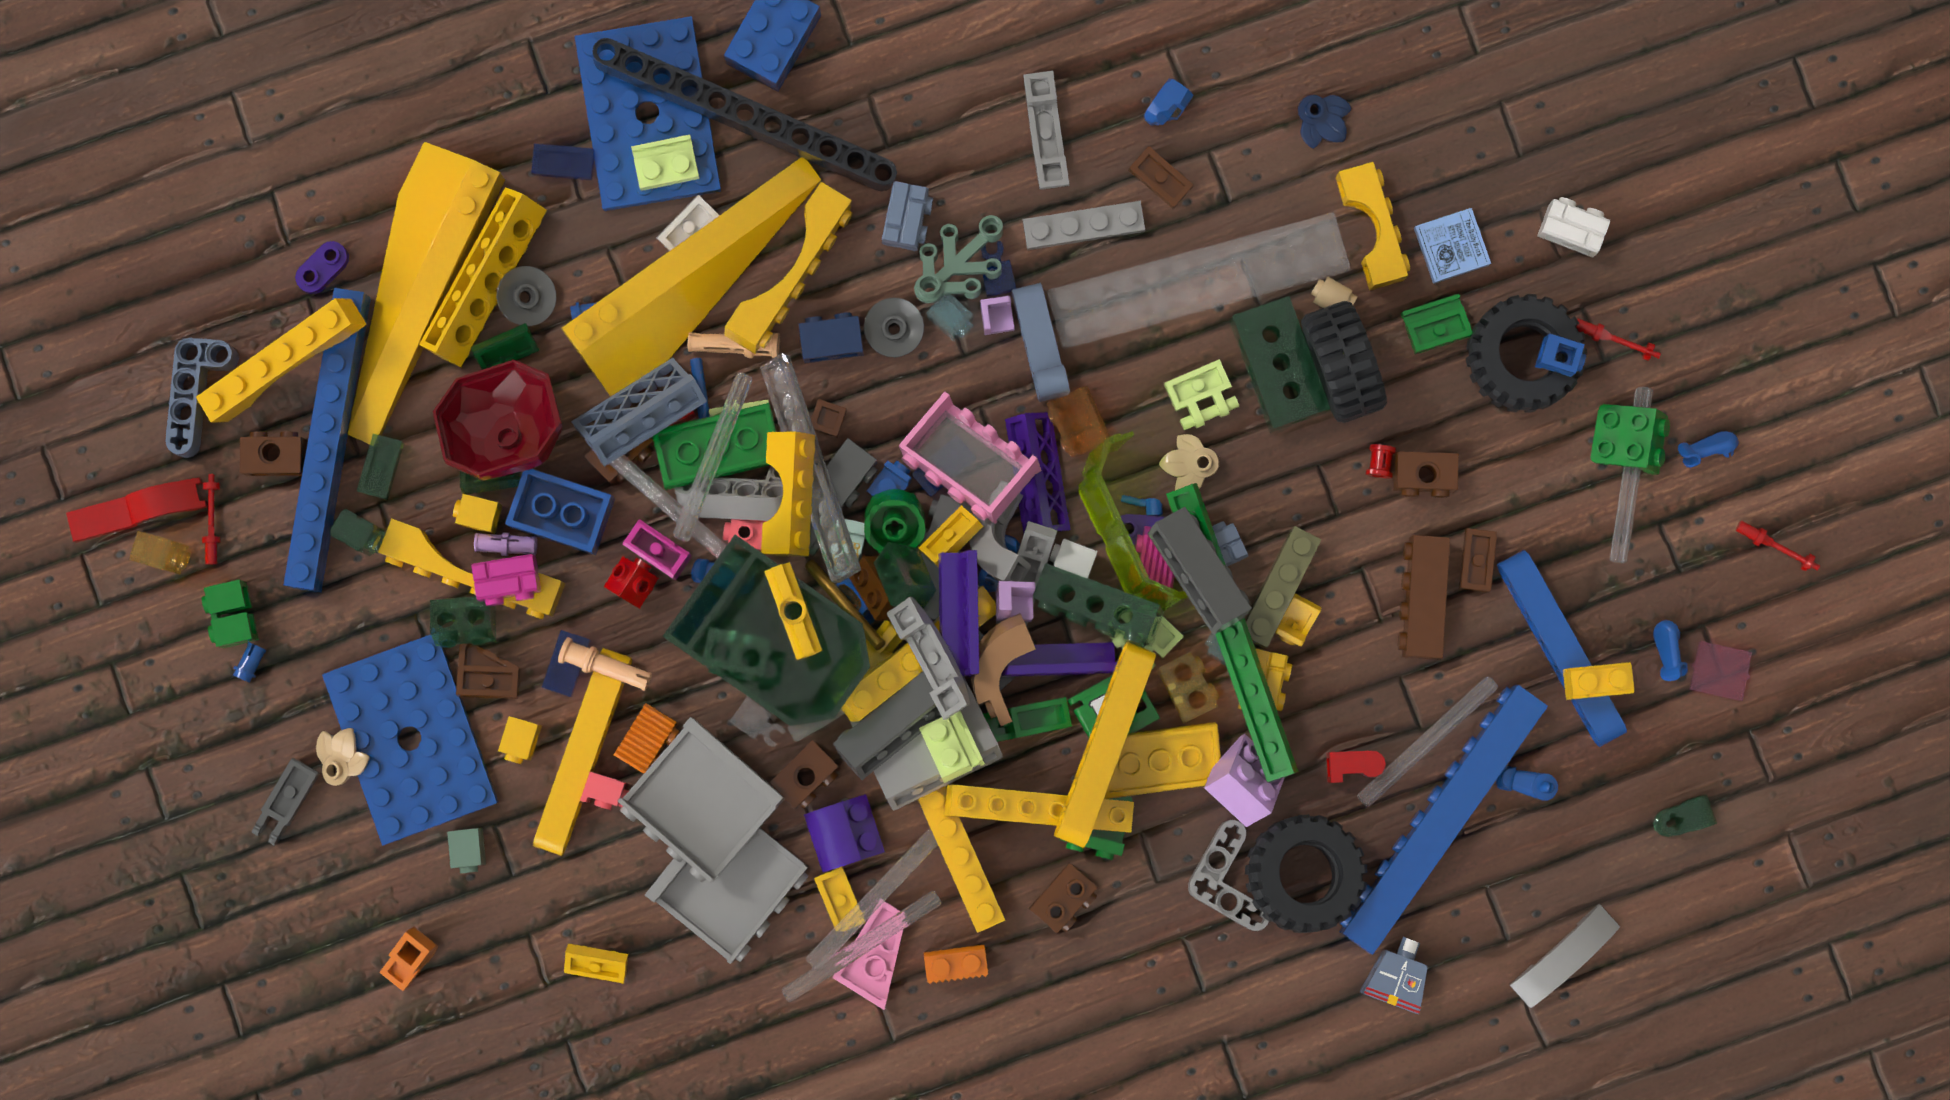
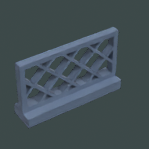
M671 358L571 422L605 467L706 403L707 400L691 374L688 375L675 359ZM673 371L670 377H663ZM657 387H664L663 391L655 392ZM647 388L645 393H638L642 389ZM632 403H639L637 407L630 408ZM621 404V406H620L619 409H613V410H612V408H614L615 406ZM606 419H613L612 423L604 424ZM596 420L594 425L585 426L590 422Z

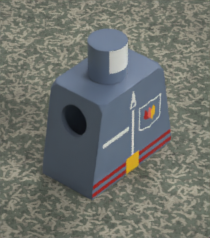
M1403 937L1397 954L1383 949L1361 987L1360 993L1419 1015L1427 974V965L1415 961L1420 943Z

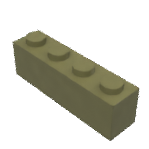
M1296 526L1287 535L1251 607L1252 609L1245 619L1253 644L1262 649L1268 648L1322 540Z

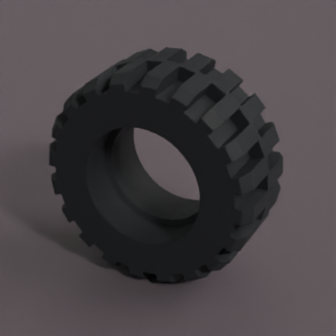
M1526 294L1524 297L1516 295L1494 305L1474 326L1472 336L1467 342L1466 350L1469 351V356L1466 358V365L1471 367L1472 374L1469 376L1472 383L1477 382L1481 388L1478 392L1483 397L1488 395L1493 399L1491 402L1497 407L1506 406L1507 411L1511 412L1524 410L1525 413L1535 412L1538 409L1543 410L1565 397L1577 385V379L1582 376L1585 366H1583L1581 372L1576 371V374L1571 377L1549 370L1540 379L1524 381L1516 378L1506 370L1499 354V345L1503 336L1516 327L1534 329L1544 337L1550 333L1578 343L1586 341L1584 332L1579 333L1576 328L1580 323L1575 316L1570 319L1566 314L1568 309L1561 304L1557 307L1552 304L1553 299L1546 296L1538 299L1536 294ZM1583 348L1582 353L1586 354L1587 358V349ZM1557 353L1556 360L1564 363L1565 356L1562 353Z
M1342 301L1306 314L1301 320L1305 341L1322 391L1337 422L1346 423L1383 410L1387 404V396L1371 343L1354 305L1351 302Z
M1298 815L1274 823L1268 827L1266 832L1258 836L1255 840L1257 842L1256 845L1250 848L1247 856L1250 858L1249 865H1245V875L1249 877V883H1246L1247 892H1252L1254 897L1252 900L1253 905L1256 909L1260 908L1264 913L1262 916L1267 921H1273L1277 924V927L1283 930H1292L1295 933L1319 932L1337 926V923L1345 921L1351 916V910L1359 906L1362 901L1359 898L1360 893L1365 892L1367 882H1363V874H1367V864L1362 865L1361 856H1364L1362 848H1356L1353 843L1356 838L1351 832L1345 833L1342 830L1343 825L1336 821L1330 822L1327 820V817L1320 815ZM1299 845H1309L1319 849L1327 858L1332 871L1331 885L1327 894L1320 900L1312 903H1302L1292 899L1286 893L1280 881L1279 869L1283 856L1290 849Z

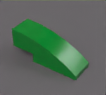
M1066 697L1008 708L1007 710L1012 722L1003 726L1000 725L997 716L991 719L989 712L983 713L997 742L1072 727Z

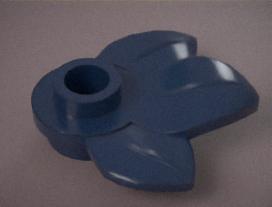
M1318 95L1304 97L1298 106V114L1302 120L1300 133L1303 141L1312 149L1318 146L1322 138L1330 142H1344L1347 129L1342 117L1351 111L1349 103L1336 95H1330L1325 98H1321ZM1312 104H1314L1318 109L1316 115H1313L1310 112V107Z

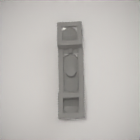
M1053 71L1024 74L1027 111L1039 189L1069 186Z
M909 597L887 612L899 638L907 640L932 686L933 691L929 694L943 720H947L970 704L968 692L956 661L938 629L913 597Z
M1598 904L1577 923V927L1535 965L1529 966L1510 984V987L1529 1008H1532L1581 968L1616 933L1620 926Z

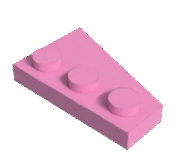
M880 899L832 978L885 1010L907 915Z

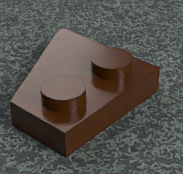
M460 638L456 685L457 697L518 699L520 668L507 660L499 658L489 650L475 645L470 640Z

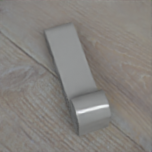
M773 466L770 467L765 480L714 478L674 488L679 511L682 515L688 517L768 521L778 511L783 497L782 480Z

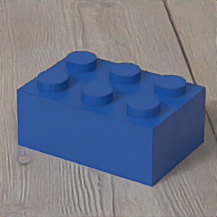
M755 0L724 54L726 64L779 92L821 18L820 6L809 0Z
M529 469L522 473L505 524L511 528L596 555L615 498L610 494Z

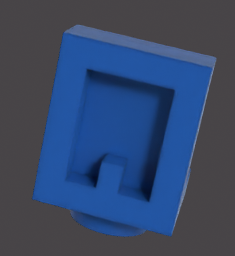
M887 460L882 471L868 488L867 493L874 496L889 489L905 491L912 482V478L908 475L910 470L897 460L894 464Z

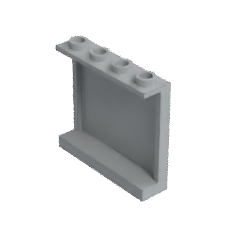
M964 676L962 677L970 704L960 711L985 764L982 766L977 765L972 768V771L944 783L926 742L920 733L874 770L875 776L893 811L1003 758L998 743ZM860 721L851 722L852 727L857 725Z
M690 717L683 725V730L623 798H619L618 802L623 806L620 811L632 822L638 819L646 826L643 831L652 840L657 842L661 839L669 846L666 852L679 863L684 859L691 865L692 868L689 872L702 883L705 880L714 882L785 800V797L697 720Z
M759 828L714 882H709L708 880H705L703 883L700 882L689 872L692 866L684 859L680 863L673 859L646 892L645 896L651 901L657 902L725 957L727 962L731 964L735 959L739 962L743 960L751 950V947L747 945L754 935L758 938L763 935L770 926V923L767 921L773 911L779 914L790 901L786 897L793 887L798 890L809 877L805 873L808 866Z

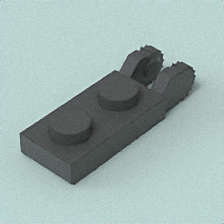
M292 758L262 807V814L257 820L252 833L260 836L266 829L270 818L276 819L279 822L270 834L268 843L275 846L286 831L287 826H290L319 777L320 772L296 758Z

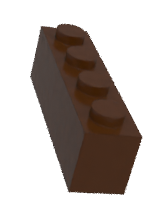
M1413 535L1409 538V542L1404 543L1403 559L1408 560L1407 572L1402 574L1401 589L1406 590L1405 602H1401L1399 611L1400 620H1404V630L1399 632L1397 644L1398 650H1402V657L1431 660L1443 659L1450 538Z

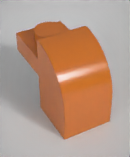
M412 927L404 933L389 953L390 959L379 973L400 990L404 991L409 987L424 965L431 960L438 949V945L416 927Z

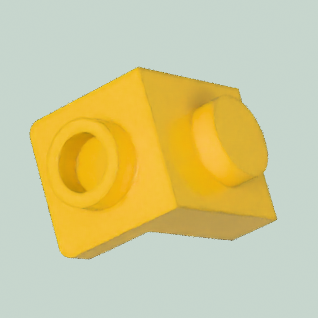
M1295 593L1275 633L1287 644L1302 646L1322 607Z

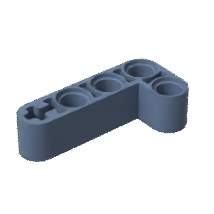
M1041 283L1012 289L1014 306L1038 401L1042 402L1069 395V383L1064 365L1061 363Z
M184 338L175 347L166 446L168 450L178 456L189 458L196 455L200 449L204 410L196 396L206 390L208 370L230 371L238 364L239 354L228 343L221 340ZM192 347H197L198 354L196 358L188 361L186 357L187 351ZM222 349H227V359L222 363H218L216 361L217 353ZM193 376L195 378L194 386L189 390H185L183 387L185 379ZM186 406H190L192 408L191 416L186 420H182L180 416L181 410ZM181 425L183 427L190 428V430L184 428L183 430L179 429V426ZM188 439L187 444L182 445V447L178 446L179 441Z

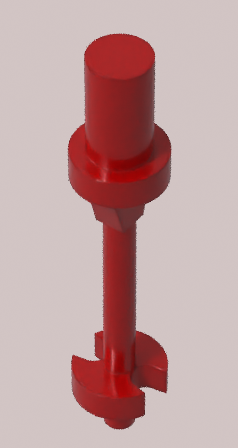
M1577 318L1580 323L1576 326L1577 330L1592 336L1594 341L1598 342L1599 339L1611 340L1642 352V359L1649 361L1651 356L1658 359L1661 356V353L1654 351L1655 344L1649 342L1644 347L1612 335L1604 329L1603 324L1598 323L1594 325Z
M208 474V482L203 483V490H208V536L202 537V544H205V564L217 565V544L221 543V537L214 536L215 490H220V483L215 482V474Z
M1742 520L1738 523L1735 531L1752 539L1753 544L1757 546L1760 544L1771 546L1802 562L1801 569L1804 571L1810 568L1819 570L1820 565L1814 562L1815 556L1809 553V556L1803 557L1775 542L1774 539L1767 535V530L1763 528L1757 529Z

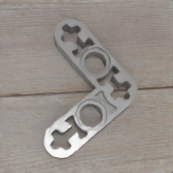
M1227 820L1217 829L1189 879L1188 891L1196 900L1252 931H1259L1264 929L1269 922L1262 916L1264 914L1262 910L1258 908L1260 910L1259 916L1263 918L1261 923L1255 922L1251 925V918L1244 913H1241L1240 919L1237 918L1235 915L1242 909L1244 900L1248 902L1244 907L1245 909L1252 912L1257 910L1252 903L1253 899L1222 882L1246 838V829L1241 822ZM1235 825L1237 827L1236 833L1240 836L1238 840H1230L1227 846L1233 848L1230 854L1225 848L1216 846L1218 840L1224 843L1228 836L1224 832L1225 828H1232ZM1215 851H1219L1225 856V864L1220 869H1215L1209 864V856ZM1206 878L1208 880L1206 885L1209 888L1216 890L1217 885L1222 887L1215 895L1214 903L1209 901L1213 897L1211 894L1202 892L1199 895L1196 893L1198 891V887L1195 886L1196 881H1203ZM1226 893H1232L1237 899L1236 907L1230 911L1224 910L1220 904L1221 897Z

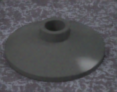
M521 266L510 270L503 276L497 288L496 297L499 309L514 324L522 325L527 323L528 326L540 324L551 315L555 308V286L547 274L535 267ZM521 292L528 294L529 300L527 303L520 300L519 295Z
M887 298L879 301L869 310L864 322V333L867 342L877 353L892 358L902 357L911 353L920 344L924 333V322L919 310L909 301L901 298ZM896 324L900 327V331L898 334L893 335L889 332V327Z

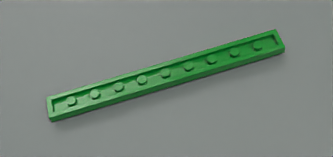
M1193 483L1167 493L1172 512L1174 513L1186 507L1188 512L1198 520L1200 530L1205 538L1213 543L1216 554L1222 564L1226 565L1198 484ZM1245 618L1215 635L1267 782L1299 771Z

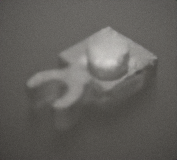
M746 697L730 720V723L753 739H756L759 733L763 734L765 742L772 747H776L777 743L771 740L770 733L773 730H779L783 734L786 733L783 726L768 723L772 714L748 697Z

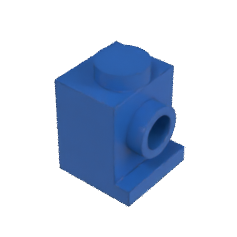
M1549 333L1543 338L1535 367L1571 377L1576 374V371L1581 372L1584 366L1586 354L1582 352L1585 344ZM1557 353H1562L1565 356L1564 363L1556 360Z

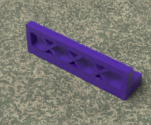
M1051 412L1024 413L1005 419L1008 441L1016 443L1020 447L1021 453L1028 459L1032 455L1037 457L1042 470L1035 474L1020 492L1023 495L1019 503L1023 533H1025L1028 521L1055 529L1057 532L1070 530ZM1035 420H1042L1044 431L1042 436L1036 430ZM1042 450L1048 455L1049 462L1047 466L1041 460L1040 453ZM1013 466L1014 476L1019 472V469ZM1047 479L1053 486L1052 495L1046 490L1045 482ZM1052 509L1057 513L1059 525H1052L1050 515Z
M967 550L963 553H939L940 634L951 651L961 675L979 674L977 550Z
M1114 643L1034 645L1036 650L1013 659L1004 668L1000 677L1113 673L1117 664L1115 662Z

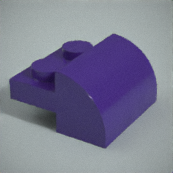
M866 794L804 814L822 872L885 852Z

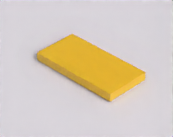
M1217 723L1127 734L1104 799L1205 786L1211 769L1221 759Z

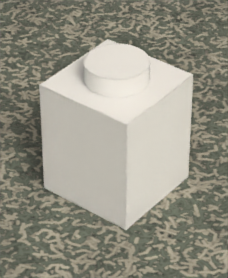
M1063 539L1061 545H1054L1049 561L1055 562L1053 570L1086 582L1098 551Z

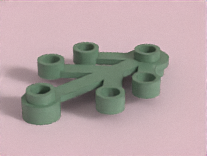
M993 215L984 217L979 223L980 233L957 255L955 243L959 238L958 229L953 224L944 225L940 230L944 246V267L936 274L934 262L938 259L937 247L931 243L922 245L919 252L920 259L923 262V275L916 281L914 286L916 297L924 303H934L945 294H964L970 299L979 297L981 294V284L978 279L968 278L964 282L947 281L955 275L985 274L989 279L1000 277L1002 266L997 259L991 258L983 262H968L988 242H996L1002 237L1003 223L1000 218ZM989 230L996 231L995 233H987ZM947 232L954 233L951 237L945 236ZM931 251L933 255L925 256L924 253ZM991 266H995L998 268L995 271L988 270V268ZM969 286L977 287L974 291L967 290ZM927 288H933V289H934V291L925 292V290H926Z

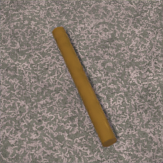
M815 560L808 561L805 565L807 571L876 650L881 649L885 645V641Z

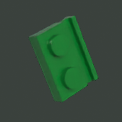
M1459 294L1401 313L1415 355L1469 338L1473 333Z

